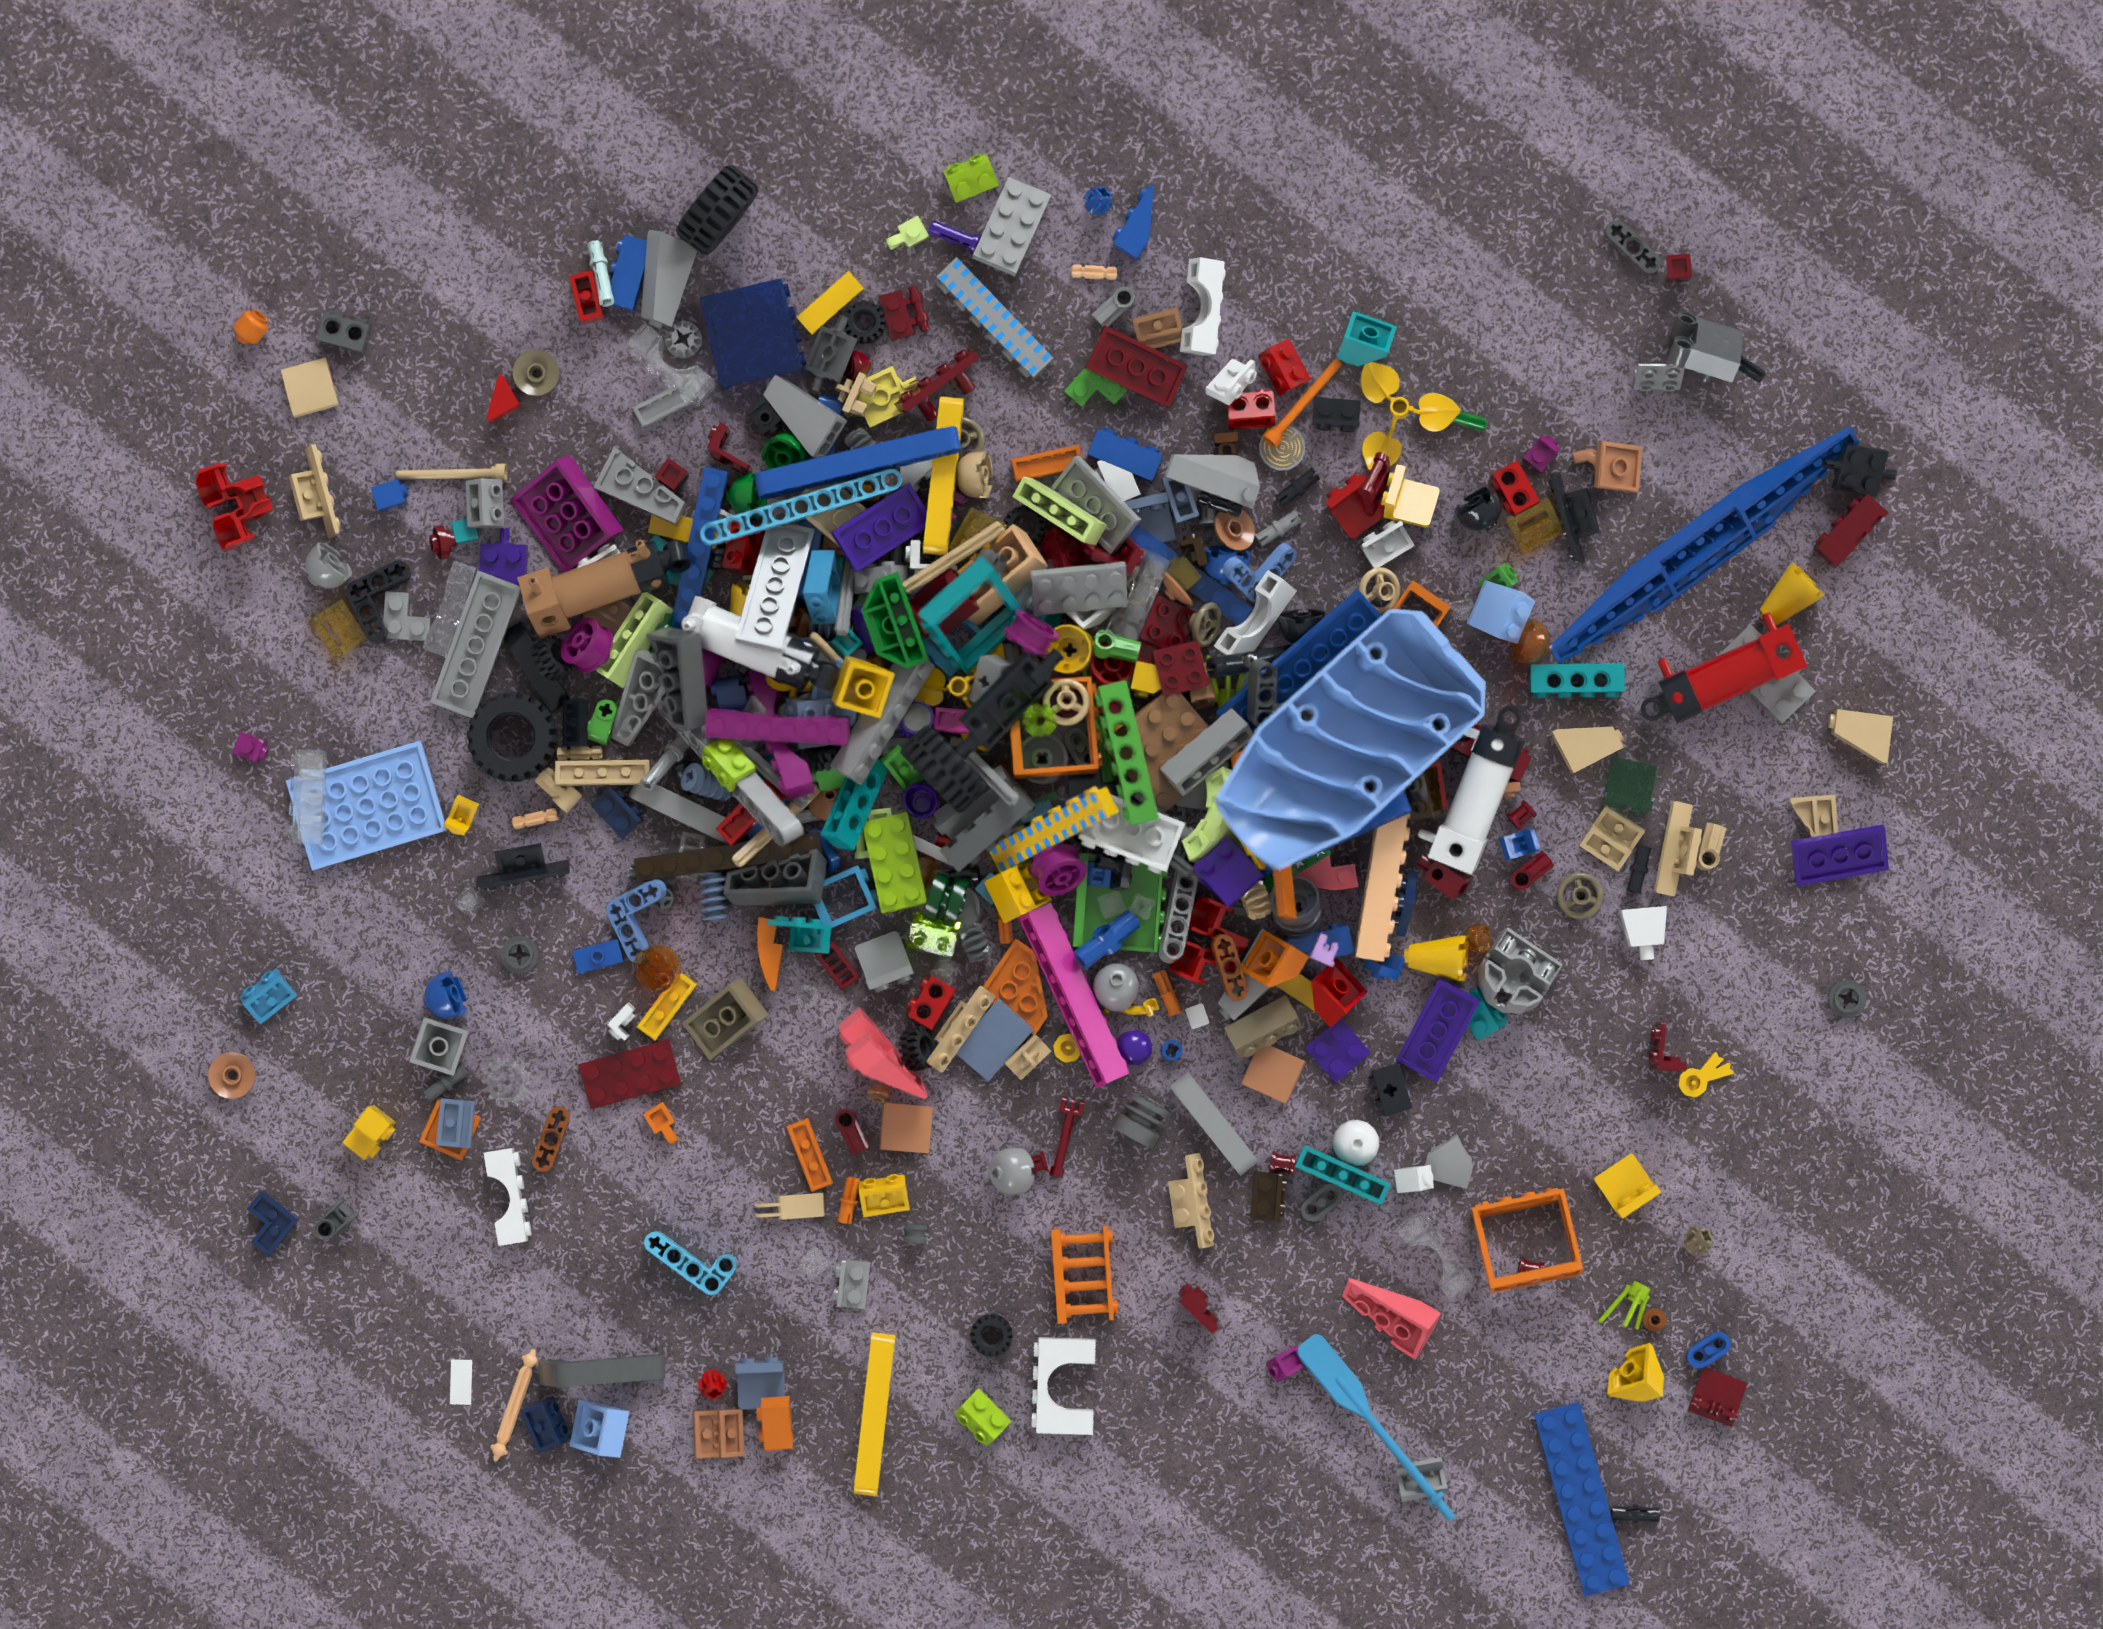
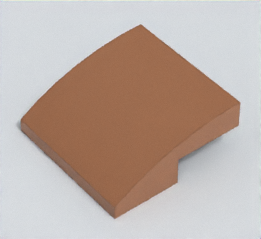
M1264 1046L1254 1054L1241 1084L1288 1104L1306 1061L1275 1047Z
M884 1102L879 1149L929 1153L933 1107Z
M743 1409L693 1411L694 1458L744 1456Z

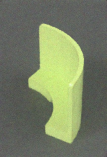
M1221 767L1205 778L1207 814L1204 819H1201L1195 830L1182 840L1189 861L1196 864L1226 836L1241 850L1243 849L1240 839L1224 821L1215 804V798L1232 770Z

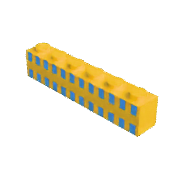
M1093 787L1084 792V798L1079 799L1076 796L1066 801L1067 806L1061 809L1059 805L1047 811L1049 816L1043 818L1040 815L1030 820V826L1025 827L1023 824L1016 827L1012 832L1013 835L1009 837L1001 835L997 839L999 844L990 851L999 872L1008 870L1118 813L1119 811L1107 787L1100 790L1097 787Z

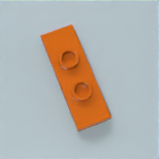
M1075 445L1011 459L1015 482H1021L1023 476L1036 479L1062 473L1074 456L1082 458L1080 446Z

